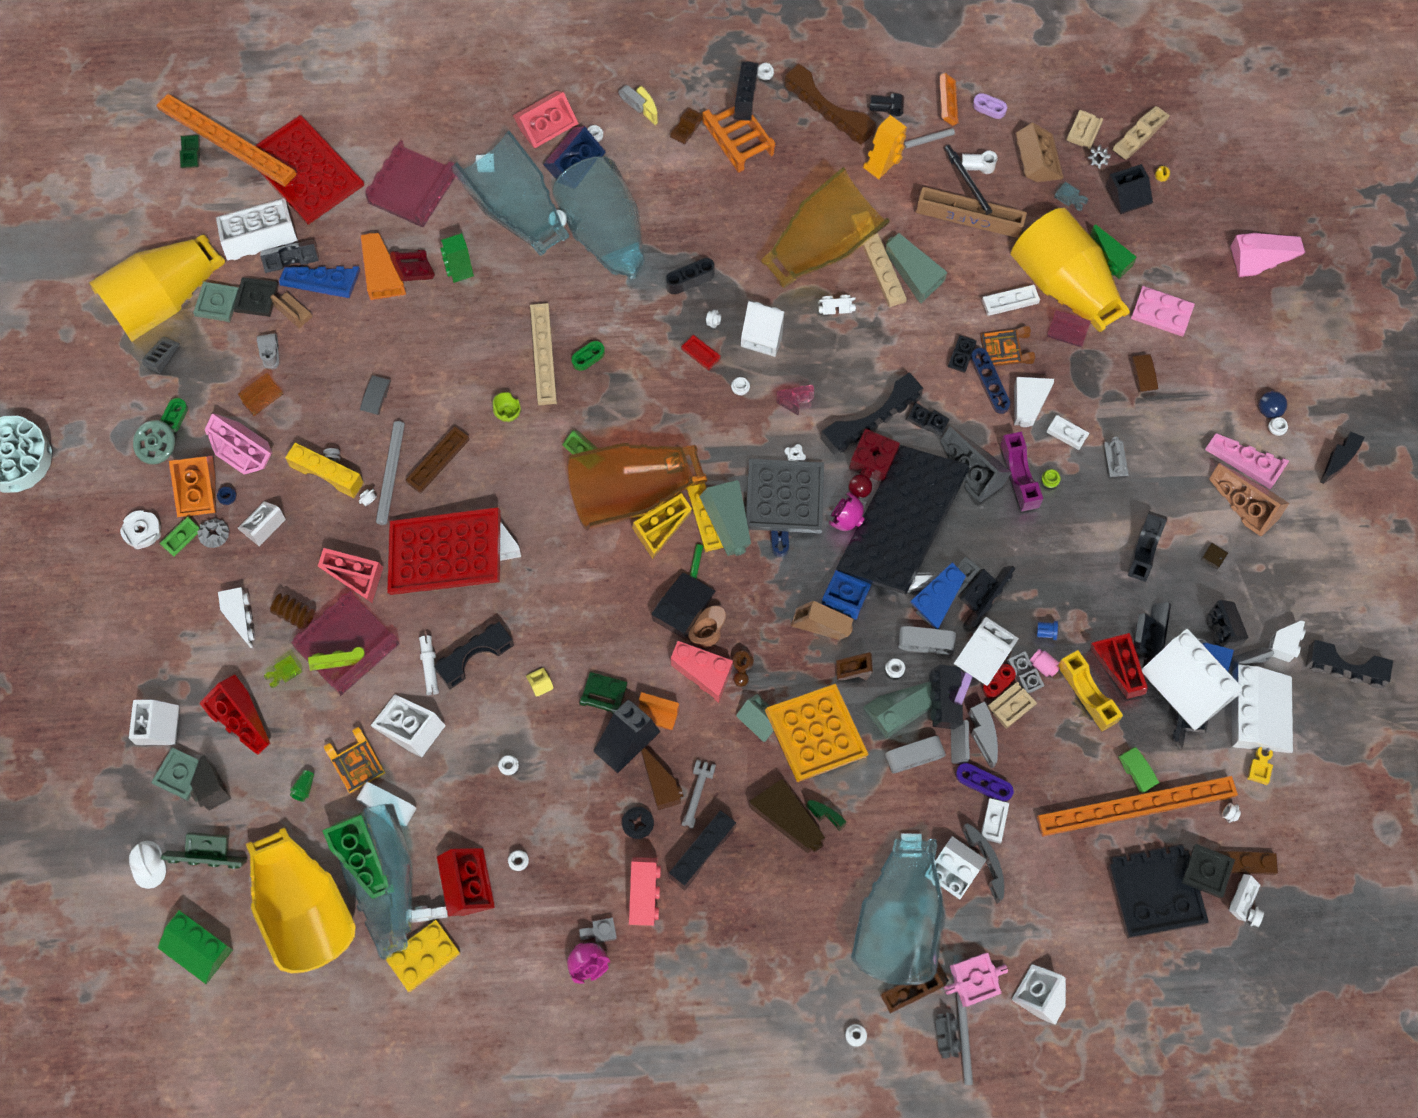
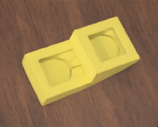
M641 86L636 92L646 101L643 104V115L656 125L658 118L655 103L648 92Z

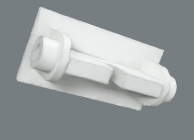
M841 295L840 299H833V296H824L822 300L818 301V304L822 303V306H819V314H836L835 307H839V314L852 313V311H855V304H852V301L856 298H851V295Z

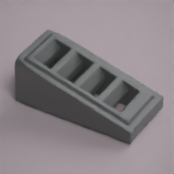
M163 336L143 357L141 362L144 367L160 374L180 344ZM165 343H168V344H170V345H172V346L169 348V347L165 346L164 344H165Z

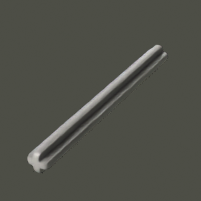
M395 421L393 424L376 523L380 525H386L388 522L405 424L401 421Z

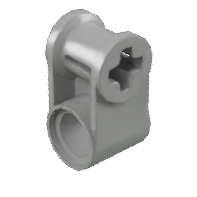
M276 333L257 336L259 356L263 361L264 367L268 370L276 369L280 363L279 344Z

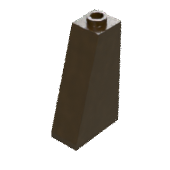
M783 779L749 801L751 810L806 853L810 851L816 852L824 846L822 843L825 840V836Z

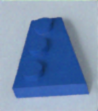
M952 562L910 603L935 629H938L966 576Z

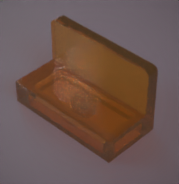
M265 373L238 393L242 404L253 416L284 395L273 382L269 373Z

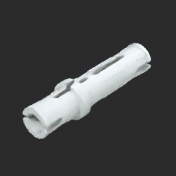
M428 635L426 642L425 636L419 637L421 646L420 659L423 661L426 695H431L432 689L433 695L439 693L436 670L434 668V658L436 655L432 648V637Z

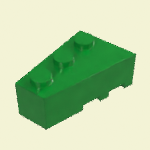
M462 233L442 239L440 251L447 276L452 277L453 283L474 277L468 248Z

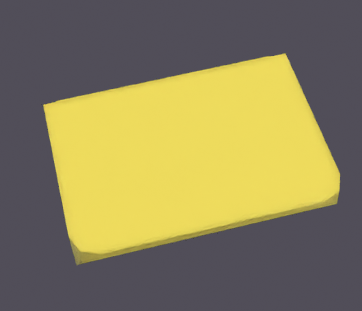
M544 667L526 676L536 696H540L553 689L552 682Z

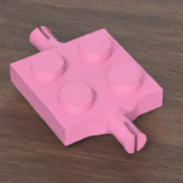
M983 953L950 965L954 983L944 987V990H947L945 993L949 995L957 991L963 1007L1002 994L998 984V976L1008 973V969H1005L1007 966L1003 964L995 968L991 963L989 953Z

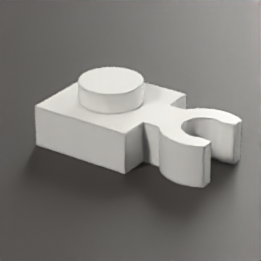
M428 906L415 907V910L410 911V919L413 923L448 917L446 907L431 909Z

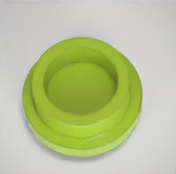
M1053 469L1046 470L1041 477L1042 483L1049 488L1058 486L1061 480L1059 473Z

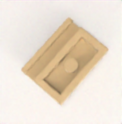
M1079 110L1067 141L1080 146L1085 145L1088 149H1091L1103 118L1098 119L1095 115Z
M1016 682L989 704L988 709L993 712V715L1007 729L1037 703Z

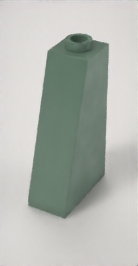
M900 233L887 241L886 253L916 299L922 304L945 282L947 271Z
M736 480L706 488L699 497L727 556L744 554L746 548L751 544L739 481Z

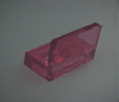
M1056 310L1047 337L1082 347L1091 321Z

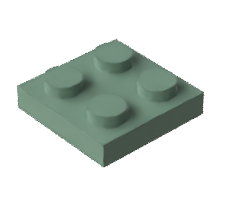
M203 282L193 314L196 317L230 322L239 288Z
M172 747L151 783L189 801L208 765Z

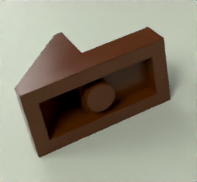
M868 652L836 660L837 679L843 681L860 677L868 680L873 672L872 653Z

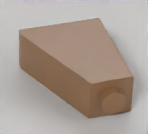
M811 601L796 608L791 626L841 640L851 634L853 619L816 601Z

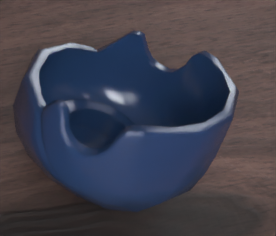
M1270 391L1263 394L1258 402L1260 413L1272 419L1281 417L1288 406L1286 397L1278 391Z

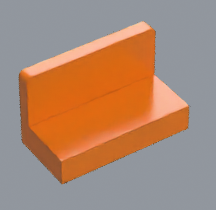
M641 692L638 708L649 716L656 726L673 730L680 709L679 703Z

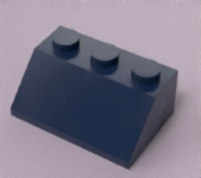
M585 126L575 127L543 165L554 178L576 189L606 151Z

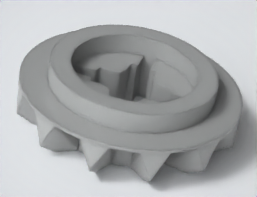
M216 518L207 519L206 522L200 524L199 531H197L200 542L210 548L223 545L229 536L228 526L223 520ZM217 528L216 532L219 536L214 534L210 536L208 529L214 530Z

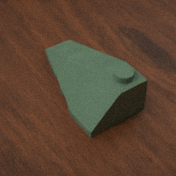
M931 682L878 696L865 705L863 709L884 737L888 739L932 708V701L930 700Z

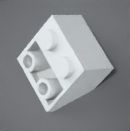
M133 700L129 739L135 745H176L180 706L157 700Z
M952 836L926 876L961 899L986 862V859Z

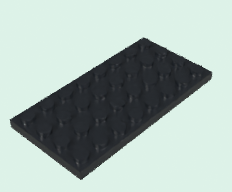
M900 445L885 480L881 481L863 516V523L860 527H857L836 570L862 581L906 595L970 469L969 465Z

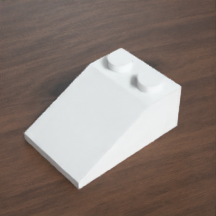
M394 695L371 726L406 750L423 757L444 729L445 724L435 713Z

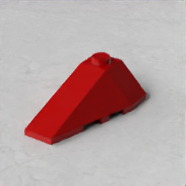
M235 674L219 682L199 703L212 720L221 722L226 726V731L235 733L239 737L240 742L257 755L271 744L247 689Z

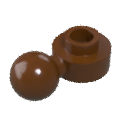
M738 651L733 657V665L738 669L733 681L738 687H744L748 684L749 677L746 671L754 663L752 654L747 651ZM744 658L747 660L746 664L743 663Z

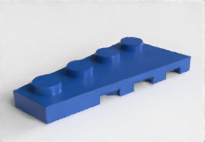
M344 266L336 267V269H326V267H318L317 269L284 267L279 283L280 286L350 298L360 273V267L353 266V269H344Z

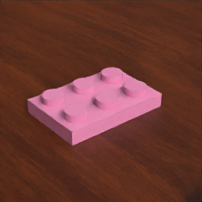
M1143 286L1131 319L1183 337L1195 303Z

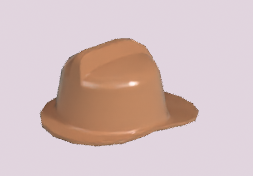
M712 606L705 609L691 627L689 639L694 643L700 644L704 649L716 644L721 637L720 629L726 620L725 610L720 606Z

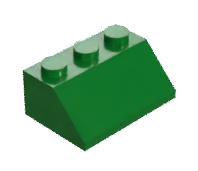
M180 910L165 927L158 945L160 951L205 984L210 981L233 951V949Z

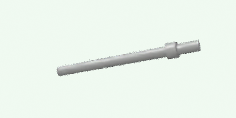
M962 955L953 956L954 964L962 961ZM957 992L964 1085H973L966 1007L962 1006Z

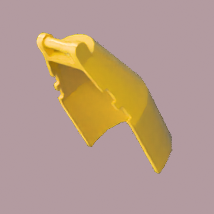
M1058 208L1045 214L1035 221L1016 241L1010 255L1039 289L1047 296L1051 295L1057 299L1061 305L1065 304L1073 309L1072 312L1090 322L1097 331L1102 332L1106 329V326L1130 313L1129 308L1121 300L1102 248L1067 209ZM1111 310H1117L1115 313L1111 314L1104 320L1100 319V317L1104 316Z
M201 235L194 240L135 253L90 281L89 285L95 294L98 293L132 342L178 313L182 308V304L193 296L192 293L198 286L201 287L203 282L216 269L224 265L225 259L218 255L210 245L209 239L205 235ZM202 247H204V249L212 257V260H208L204 252L201 250Z
M285 827L279 829V832L261 840L246 843L245 845L250 855L251 911L275 965L281 971L301 973L320 968L336 959L349 947L354 939L355 923L331 874L323 870L318 862L312 860L289 837Z

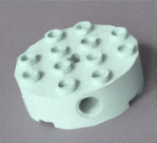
M21 416L0 417V492H20L33 487L45 476L51 465L52 449L48 438L33 422Z

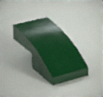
M198 135L181 136V150H179L180 168L199 167L200 137Z
M813 800L807 802L806 808L819 822L826 817L838 831L845 827L847 821L830 807Z

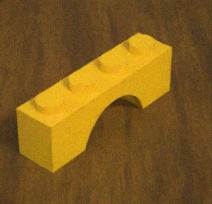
M294 443L285 457L291 468L305 475L310 473L319 476L333 485L338 491L352 498H355L364 484L359 473L297 443Z
M1079 650L1063 658L1058 665L1059 670L1100 730L1104 731L1118 723L1123 714L1114 701L1107 698L1098 689L1090 674L1089 665Z

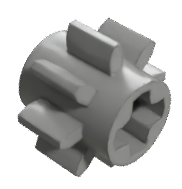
M1099 145L1097 150L1095 148L1091 149L1093 154L1088 157V159L1093 161L1091 165L1096 164L1100 168L1103 163L1105 165L1109 163L1106 158L1111 157V154H1107L1108 147L1104 149ZM1098 153L1103 157L1101 160L1097 156Z

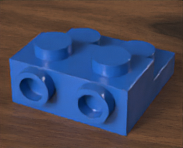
M835 570L821 604L857 620L871 584Z

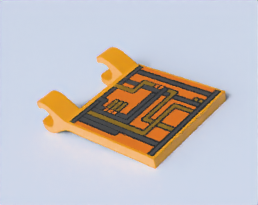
M359 727L352 730L358 743L337 755L330 743L324 746L349 794L364 786L366 782H371L385 774Z

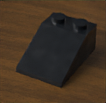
M682 572L657 604L651 614L652 620L686 640L691 627L705 610L716 591Z
M628 699L613 714L593 752L618 774L661 731L649 716Z

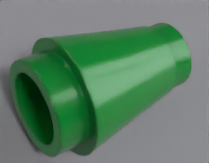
M303 770L291 787L290 796L300 802H304L306 798H309L315 775L308 770Z

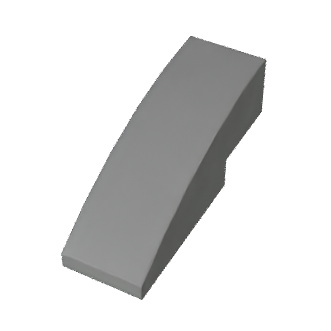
M983 702L972 707L968 715L976 727L971 735L991 769L997 763V735L990 711L986 703Z

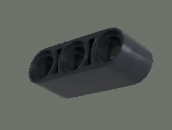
M704 258L668 273L666 276L667 292L673 295L679 294L712 280L715 274L713 260Z

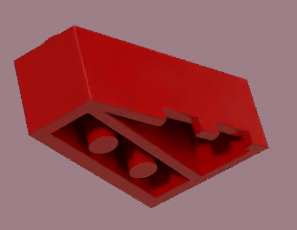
M1130 633L1091 643L1090 650L1126 699L1146 694L1148 687Z

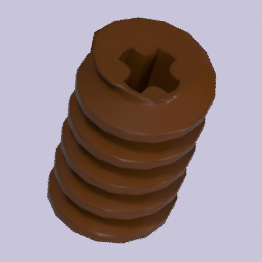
M279 593L271 604L270 612L279 618H283L284 621L290 622L291 625H296L298 629L307 628L312 622L316 610L312 608L308 612V605L302 608L303 603L301 601L295 605L296 598H292L289 601L290 596L288 594L282 598V594Z

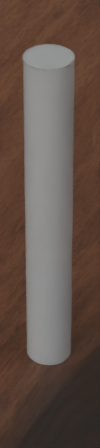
M954 128L904 142V147L907 149L954 135Z

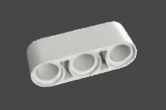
M369 782L365 783L356 798V801L405 827L417 809L410 803Z

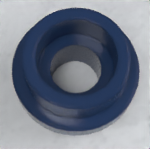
M222 487L219 489L217 499L222 505H230L236 500L237 495L233 488Z

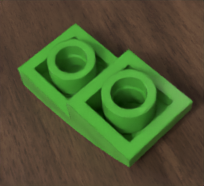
M1136 747L1118 756L1126 773L1132 775L1139 792H1145L1159 783L1152 768Z

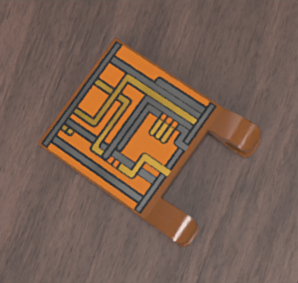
M1029 326L1015 330L981 333L982 347L988 352L994 366L1019 363L1033 364L1035 362L1034 352L1021 355L1019 338L1030 337L1031 329Z

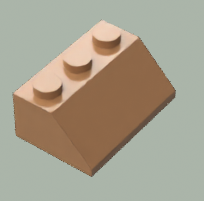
M1031 123L1016 132L1017 145L1021 152L1020 158L1025 168L1024 174L1028 179L1030 178L1035 182H1044L1064 178L1052 133L1035 123Z

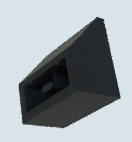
M1142 164L1109 175L1105 187L1120 214L1153 203L1150 178Z
M1217 601L1207 616L1208 623L1215 632L1214 638L1216 643L1225 648L1243 644L1249 637L1235 602Z

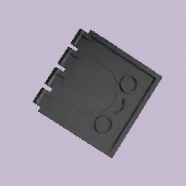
M1183 844L1168 846L1169 854H1167L1165 847L1148 850V858L1145 850L1128 853L1129 861H1127L1125 854L1110 857L1111 864L1108 868L1127 939L1209 923L1200 890L1181 883L1190 858L1189 850L1185 851Z

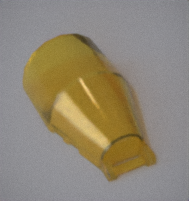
M842 167L801 202L794 217L789 221V225L783 231L773 249L762 258L761 262L781 282L780 285L786 288L800 277L848 259L886 227L890 220L888 218L884 219L875 211L854 185L846 169ZM776 258L789 273V276L785 277L772 260Z

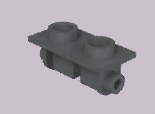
M946 1013L947 1018L945 1014H939L937 1019H935L937 1035L945 1034V1038L938 1039L939 1054L942 1056V1059L950 1058V1054L952 1057L959 1058L961 1044L956 1035V1030H958L957 1018L951 1013Z

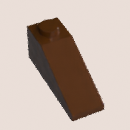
M643 748L641 753L657 810L681 804V797H684L681 785L677 786L675 779Z
M938 962L886 990L880 996L891 1014L945 987L949 980Z

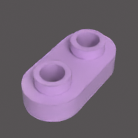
M978 94L974 98L973 107L975 110L996 119L1005 116L1007 105L1003 101L987 94Z

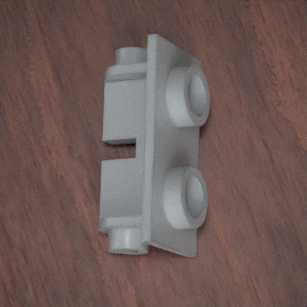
M1113 437L1111 442H1104L1109 477L1128 476L1123 441L1119 440V437Z

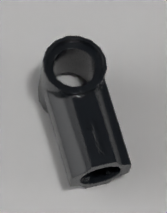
M894 93L890 96L871 95L870 111L888 112L893 117H899L904 112V96L899 93Z

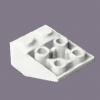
M749 301L741 336V347L776 357L782 340L784 311L775 307L763 306L758 302L753 303Z
M985 617L954 664L988 686L1019 638Z

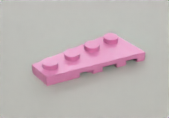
M1219 434L1214 435L1205 449L1270 490L1289 462L1286 459L1279 460L1274 458L1273 454L1267 452L1263 454L1255 451L1256 448L1244 447L1239 445L1238 441Z

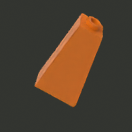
M379 233L361 235L367 292L370 300L406 295L403 281L400 280Z

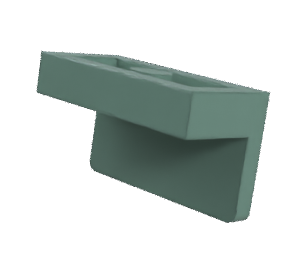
M756 694L746 701L736 716L765 742L774 730L765 712L769 705Z

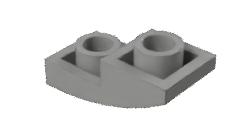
M1026 651L1007 659L1008 664L1015 669L1017 681L1028 694L1044 687L1043 681L1037 669L1033 668Z

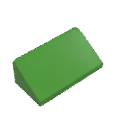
M572 431L562 444L588 469L604 455L601 450L579 431Z
M186 517L159 544L174 557L198 534L199 527L189 517Z

